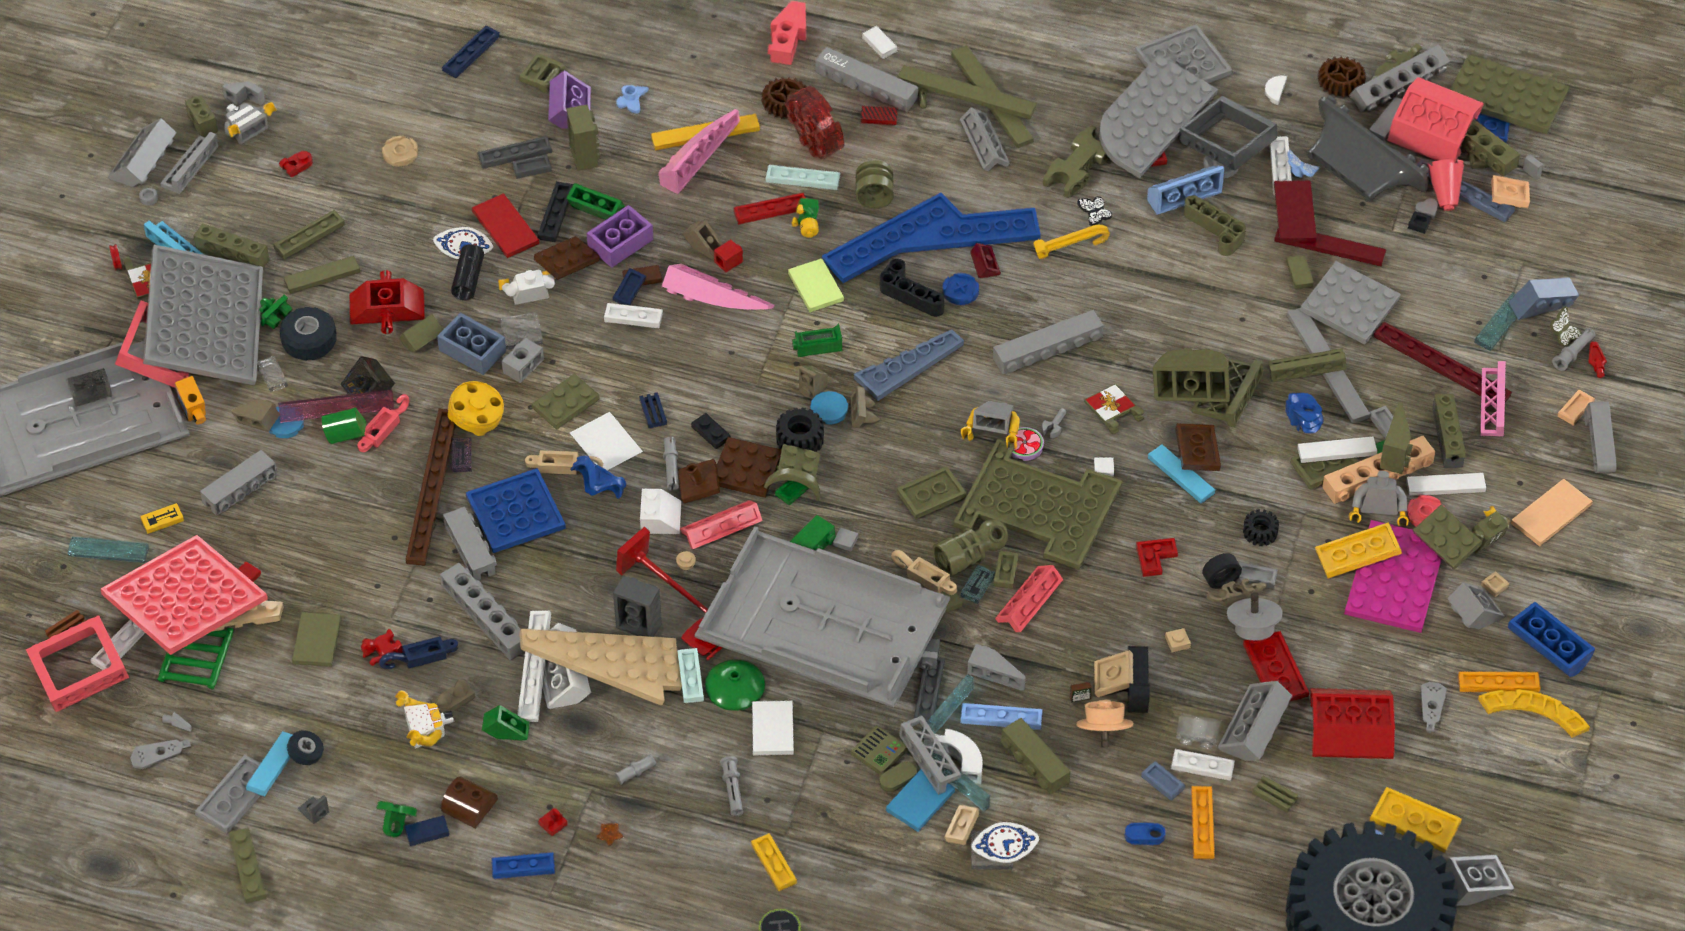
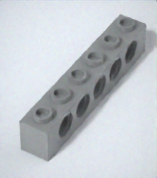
M1438 44L1355 88L1350 97L1361 113L1366 110L1370 112L1377 107V104H1385L1390 101L1392 96L1396 95L1398 97L1402 95L1417 77L1428 81L1434 74L1440 75L1447 70L1446 66L1450 63V60Z
M457 563L440 574L441 586L509 660L524 652L521 650L519 633L521 629L516 620L507 615L505 608L495 602L493 595L484 590L482 583L472 577L467 567L464 568L460 563Z

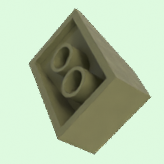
M1398 402L1388 430L1380 463V469L1399 474L1403 473L1404 467L1408 468L1413 445L1410 444L1411 434L1403 403Z

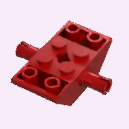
M383 270L380 272V280L365 281L349 294L350 325L381 323V332L387 334L388 328V334H391L393 332V322L424 320V289L404 278L391 279L392 273L386 270L385 276Z

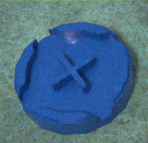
M956 273L952 277L945 279L942 293L950 303L966 305L978 297L979 284L971 275Z

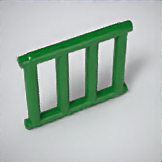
M227 628V630L213 631L207 634V636L223 638L221 646L193 642L183 648L216 653L218 655L215 662L174 656V653L170 655L166 652L157 680L164 682L166 679L206 685L209 689H214L234 630ZM170 664L211 669L212 673L210 678L168 672Z

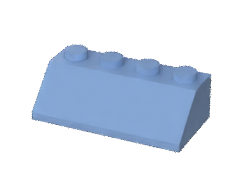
M1211 166L1182 177L1153 185L1148 188L1147 201L1158 215L1184 206L1185 199L1188 196L1194 195L1205 199L1220 194L1223 187L1224 167Z

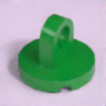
M379 801L376 809L386 812L383 832L388 837L400 836L406 816L416 817L417 815L416 808L406 805ZM394 822L395 828L392 832L391 826Z

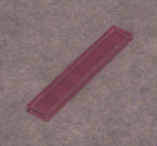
M383 390L280 402L278 406L280 423L322 418L324 415L356 408L360 413L380 411L383 407L393 410L394 402L393 391Z

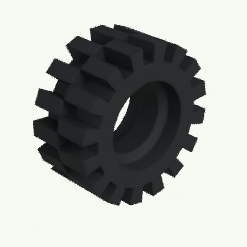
M1257 509L1256 513L1251 511L1250 515H1246L1243 533L1249 543L1253 541V545L1259 543V546H1263V543H1265L1267 546L1269 541L1273 543L1274 539H1277L1279 520H1277L1276 515L1272 516L1270 511L1267 514L1264 509L1263 512ZM1264 525L1268 527V529L1265 531H1260L1255 529L1254 526Z

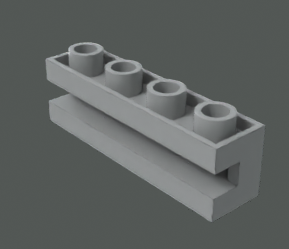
M262 450L258 451L200 491L202 503L206 507L211 506V510L216 516L227 511L229 507L243 500L245 496L256 491L260 486L277 475L275 462Z
M462 507L443 514L444 526L465 566L470 570L472 577L475 580H481V573L484 572L487 573L488 577L495 575L497 561L494 555H490L487 541L482 540L480 528L475 527L472 513H468L466 508Z

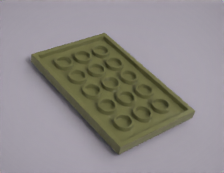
M1468 55L1450 90L1484 103L1480 111L1481 114L1547 134L1569 92L1570 86L1478 58L1477 56Z

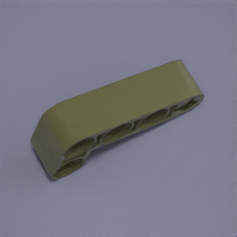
M1191 195L1186 197L1184 216L1219 237V254L1223 256L1232 255L1245 241L1246 225L1197 196Z

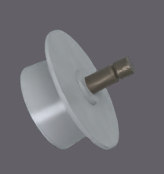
M1256 592L1251 593V598L1236 601L1227 610V618L1235 625L1236 634L1247 640H1262L1270 637L1275 631L1274 625L1279 623L1283 616L1282 609L1278 604L1259 598V594Z

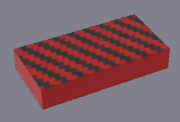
M862 106L861 123L896 125L898 108Z

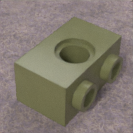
M199 95L186 100L187 115L198 134L206 137L210 132L218 133L216 118L203 96Z

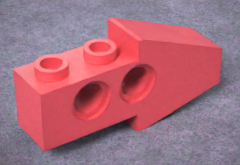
M791 1L771 22V41L773 43L769 44L768 47L771 62L792 65L798 40L806 41V8L804 2Z

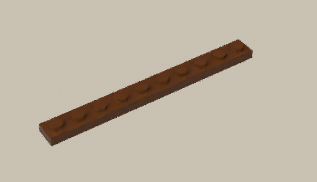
M438 409L405 559L406 564L426 565L456 426L448 418V409Z

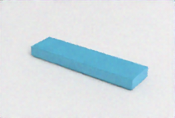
M1162 444L1148 454L1150 461L1198 502L1203 503L1215 494V489L1193 470H1182L1180 459Z
M282 731L247 783L246 790L262 796L267 794L291 758L287 751V744L292 734Z

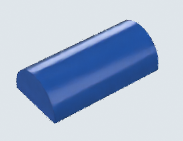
M1536 602L1515 616L1508 624L1510 631L1569 677L1577 675L1587 665L1595 651L1592 645Z

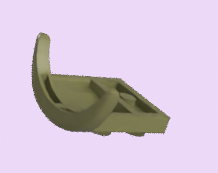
M783 444L778 470L768 477L764 488L777 481H796L810 488L814 492L816 500L819 501L820 488L815 479L820 453Z

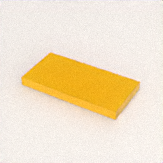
M1389 522L1315 547L1327 579L1402 554Z
M1386 787L1370 816V821L1385 828L1387 823L1396 825V832L1401 835H1405L1406 831L1409 830L1416 834V841L1420 843L1428 841L1434 849L1445 853L1461 824L1462 818Z

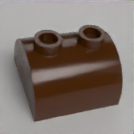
M459 776L447 788L442 800L441 812L476 829L496 803L498 796L492 791Z

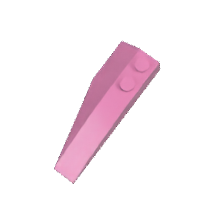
M735 109L705 127L691 138L676 155H673L669 163L659 172L660 185L679 194L740 122L739 110Z
M683 264L669 265L662 287L667 288V292L675 295L680 293L684 295V299L689 301L698 300L711 305L748 310L772 309L774 307V304L753 295L747 297V292L740 289L732 290V285L718 282L717 278Z

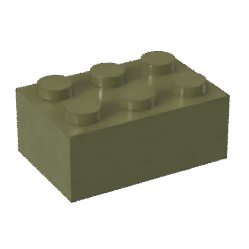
M588 104L566 108L569 146L577 171L598 167L600 152L597 147H600L596 135L599 132L597 124L593 123L595 122L593 111H589Z

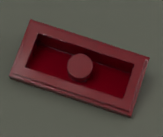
M976 243L971 249L970 254L978 277L987 278L1000 275L1001 272L992 246Z

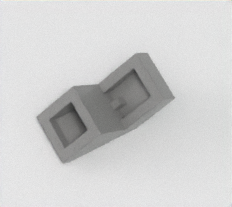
M250 81L224 84L222 86L224 99L237 106L247 98L260 106L265 102L264 90Z

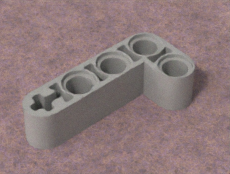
M1589 402L1584 411L1585 426H1589L1594 471L1595 473L1616 472V455L1609 402Z

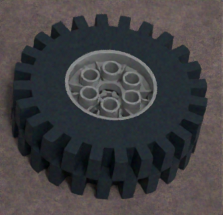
M1365 821L1362 834H1357L1354 823H1347L1343 826L1341 838L1334 828L1329 829L1324 833L1323 843L1314 838L1308 845L1307 853L1302 851L1299 854L1296 868L1293 867L1287 896V931H1452L1458 901V891L1453 890L1455 878L1452 872L1445 873L1447 862L1442 855L1432 859L1433 846L1428 841H1425L1417 849L1415 848V833L1407 830L1403 838L1399 840L1395 838L1396 825L1387 823L1384 835L1375 833V822ZM1392 913L1399 915V917H1395Z

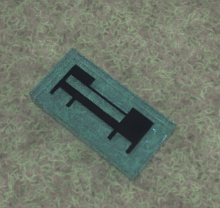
M977 565L960 592V597L978 604L994 579L995 572Z

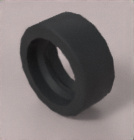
M1223 553L1210 559L1203 567L1202 574L1211 588L1221 589L1226 583L1235 582L1240 577L1242 568L1233 554Z

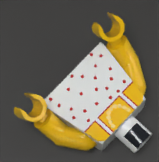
M399 691L395 696L398 698L396 701L397 706L401 707L404 704L406 706L404 707L405 718L410 731L407 738L411 739L410 744L415 748L423 745L433 746L445 736L443 725L454 722L452 712L439 713L438 706L435 703L417 701L410 698L405 691Z

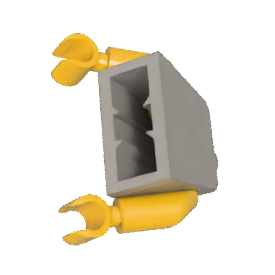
M987 401L971 411L966 423L967 426L961 429V435L963 439L968 435V440H973L972 428L1003 434L1009 433L1010 435L1006 437V447L1008 448V442H1013L1014 449H1016L1017 437L1015 435L1018 434L1020 419L1017 413L1013 411V405Z

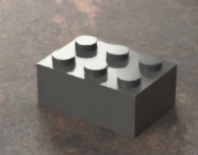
M623 576L613 592L616 628L636 636L654 637L662 624L660 588L652 584L640 582L635 578Z

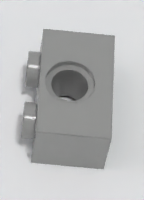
M524 338L520 343L516 344L509 354L504 356L502 360L503 373L521 383L544 360L543 347Z

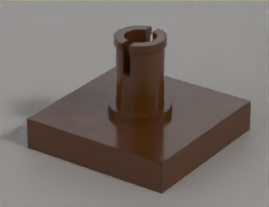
M714 459L697 464L690 463L686 467L678 469L681 499L684 504L720 493L717 464Z

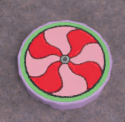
M1020 427L1018 434L1015 435L1017 437V448L1013 450L1012 457L1017 460L1018 458L1023 459V461L1033 460L1042 453L1043 437L1035 429Z

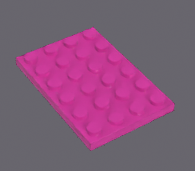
M1371 520L1368 529L1385 523ZM1390 525L1402 554L1356 570L1344 614L1422 633L1442 559L1416 536L1413 530Z

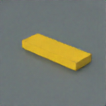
M770 833L751 841L753 849L778 891L797 884L796 877Z

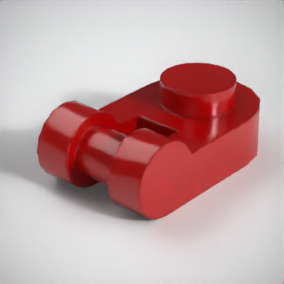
M300 151L288 159L283 158L279 162V166L286 170L290 177H294L312 166L313 159L308 151Z

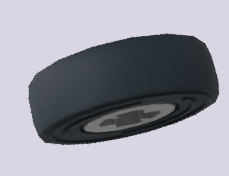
M306 730L295 732L287 744L289 756L301 765L315 764L321 758L324 750L320 737Z

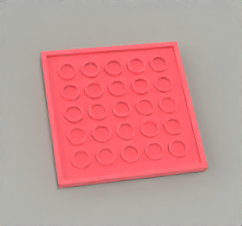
M198 535L101 588V594L170 655L268 600L267 593Z

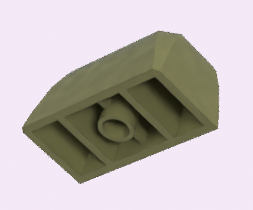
M1191 348L1173 350L1163 354L1153 366L1154 398L1156 401L1229 402L1230 400L1229 361L1221 352L1210 349L1192 350Z

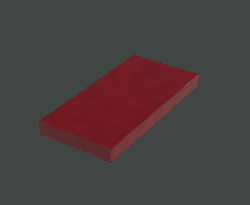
M1311 180L1274 181L1279 242H1316L1317 234Z

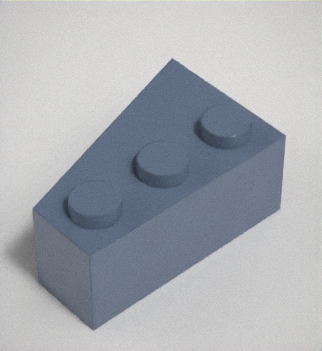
M1570 278L1529 280L1509 301V304L1517 319L1521 320L1558 310L1564 306L1570 307L1579 297V294Z

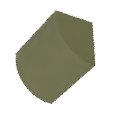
M431 314L403 332L399 339L407 349L415 352L436 339L444 329L434 315Z

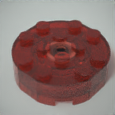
M813 86L804 87L787 97V102H785L789 112L787 118L794 125L800 136V143L803 146L807 145L809 147V152L813 157L817 156L819 159H826L844 148L845 143L839 121L834 122L830 114L832 111L831 106Z

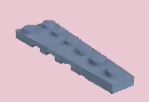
M949 330L929 339L927 342L916 345V348L913 350H905L893 359L887 358L882 364L872 365L855 373L854 379L879 401L962 347L964 340L953 330Z

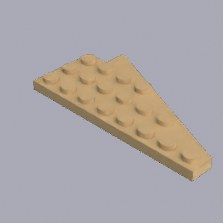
M535 629L520 630L521 650L658 705H663L665 701L663 690H681L682 683L676 638Z

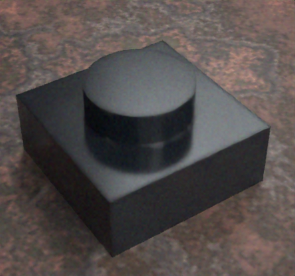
M1414 211L1408 223V229L1425 234L1432 217Z

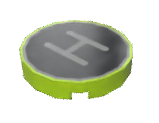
M783 909L768 912L763 916L759 925V931L801 930L798 917L794 913Z

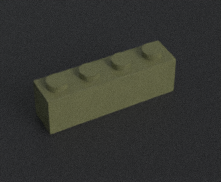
M1022 718L1002 729L1001 742L1006 749H1010L1015 759L1026 767L1029 775L1034 776L1038 780L1042 789H1046L1051 795L1070 783L1071 771Z

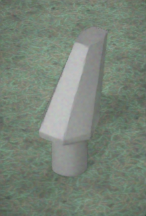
M173 712V715H163V723H172L173 727L192 732L191 725L175 712Z

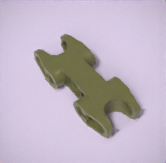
M1089 126L1075 137L1071 144V150L1074 152L1066 160L1058 157L1051 163L1043 178V185L1045 187H1050L1059 182L1066 185L1063 196L1070 198L1081 191L1087 184L1090 177L1087 171L1095 162L1103 166L1110 159L1105 153L1101 142L1094 139L1097 127Z

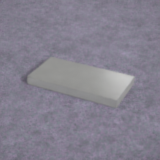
M244 755L195 810V816L228 834L261 796L246 790L247 783L261 763Z

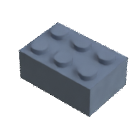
M461 312L437 336L439 351L482 375L506 352L504 336Z

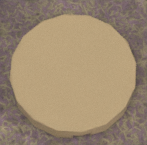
M405 136L392 137L382 147L383 159L393 166H406L412 163L418 156L417 143L412 138L408 139Z

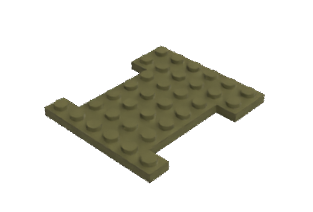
M997 439L953 522V527L962 530L968 527L973 530L978 519L984 521L990 519L998 520L1007 529L1048 542L1043 558L1080 570L1122 487V480L1086 469L1081 481L1077 482L1010 459L1014 450V444L1008 442L1007 448L1006 441Z

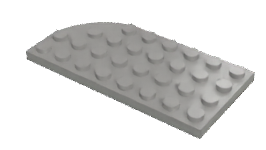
M1158 55L1105 111L1099 129L1100 142L1105 153L1115 164L1140 178L1180 135L1179 128L1198 115L1214 98L1218 89Z

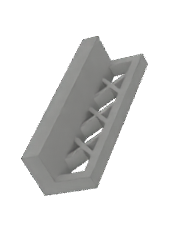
M971 107L960 118V121L983 170L989 172L996 163L1007 167L1010 162L987 114Z
M210 132L206 137L199 136L161 182V187L180 194L218 148L217 135Z
M923 716L901 723L900 738L937 794L944 793L947 783L961 778L960 771ZM921 724L923 732L914 730L912 726ZM923 738L931 740L933 746L924 745L922 743ZM932 754L941 755L943 757L942 762L934 760ZM942 769H949L953 774L945 777Z

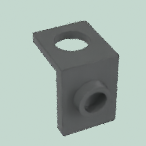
M323 795L318 800L315 797H311L298 810L315 824L329 813L327 797Z

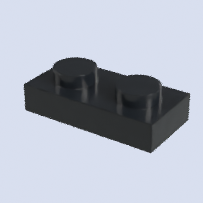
M707 413L691 422V427L715 449L725 444L728 437L731 438L730 434Z

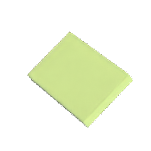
M823 259L788 269V274L809 312L844 301V296Z

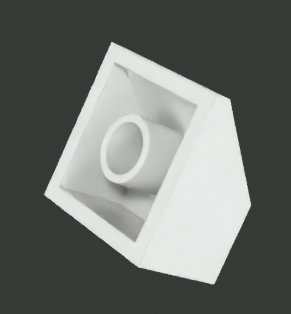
M642 489L641 529L646 527L650 534H680L681 500L662 489Z

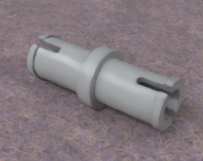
M649 754L637 762H631L630 766L615 773L618 782L622 785L635 776H641L642 772L656 766L655 759Z

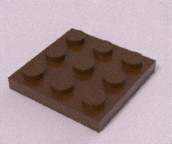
M728 437L717 463L719 487L766 498L771 485L764 488V484L768 477L776 472L782 449Z

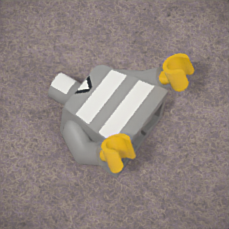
M273 102L267 103L263 108L251 106L248 103H243L238 107L230 104L226 108L227 114L224 124L226 136H235L237 141L243 144L268 129L266 116H271V112L277 111Z

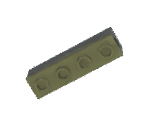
M1435 394L1432 411L1444 468L1463 467L1466 453L1454 394Z

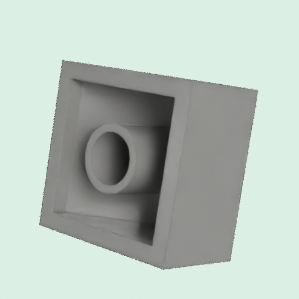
M1463 582L1447 598L1452 604L1451 608L1457 614H1460L1463 618L1461 620L1462 623L1468 628L1472 627L1479 630L1505 617L1484 588Z

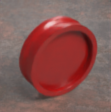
M114 244V246L110 245L115 271L121 270L122 264L117 244Z

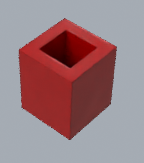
M732 240L727 241L714 250V263L725 273L743 262V249Z

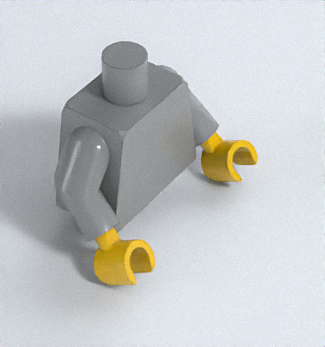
M1379 471L1377 477H1369L1367 483H1363L1355 491L1352 504L1354 509L1349 513L1350 521L1354 514L1358 515L1357 523L1361 521V515L1359 514V509H1361L1362 513L1398 515V512H1400L1397 524L1400 526L1399 520L1405 518L1407 521L1406 525H1408L1409 518L1406 516L1407 496L1402 488L1396 485V480L1389 478L1388 472Z

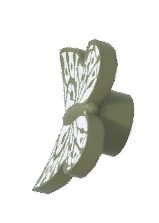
M1564 306L1557 314V319L1552 320L1550 323V329L1554 335L1558 336V342L1561 346H1568L1570 340H1576L1582 334L1578 328L1570 325L1567 306Z

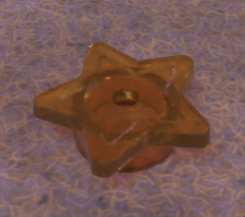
M601 824V833L596 836L597 839L605 840L609 846L613 844L614 840L622 839L623 835L618 831L619 824Z

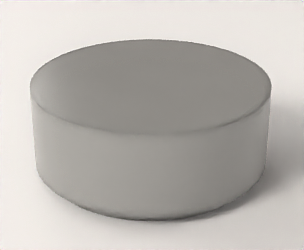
M153 188L143 189L139 193L140 202L147 206L155 204L158 201L157 191Z

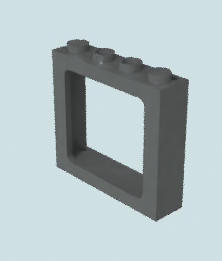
M1221 96L1179 128L1181 143L1234 171L1277 139L1276 123L1224 96ZM1223 118H1228L1259 134L1235 153L1200 136Z

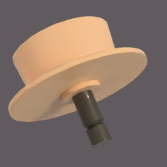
M1100 700L1085 704L1086 719L1079 720L1077 726L1082 729L1101 731V747L1106 748L1109 747V731L1130 728L1133 726V721L1124 719V703Z

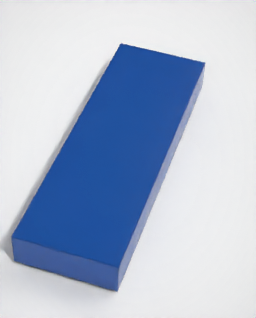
M552 852L492 858L493 879L555 874L554 854Z

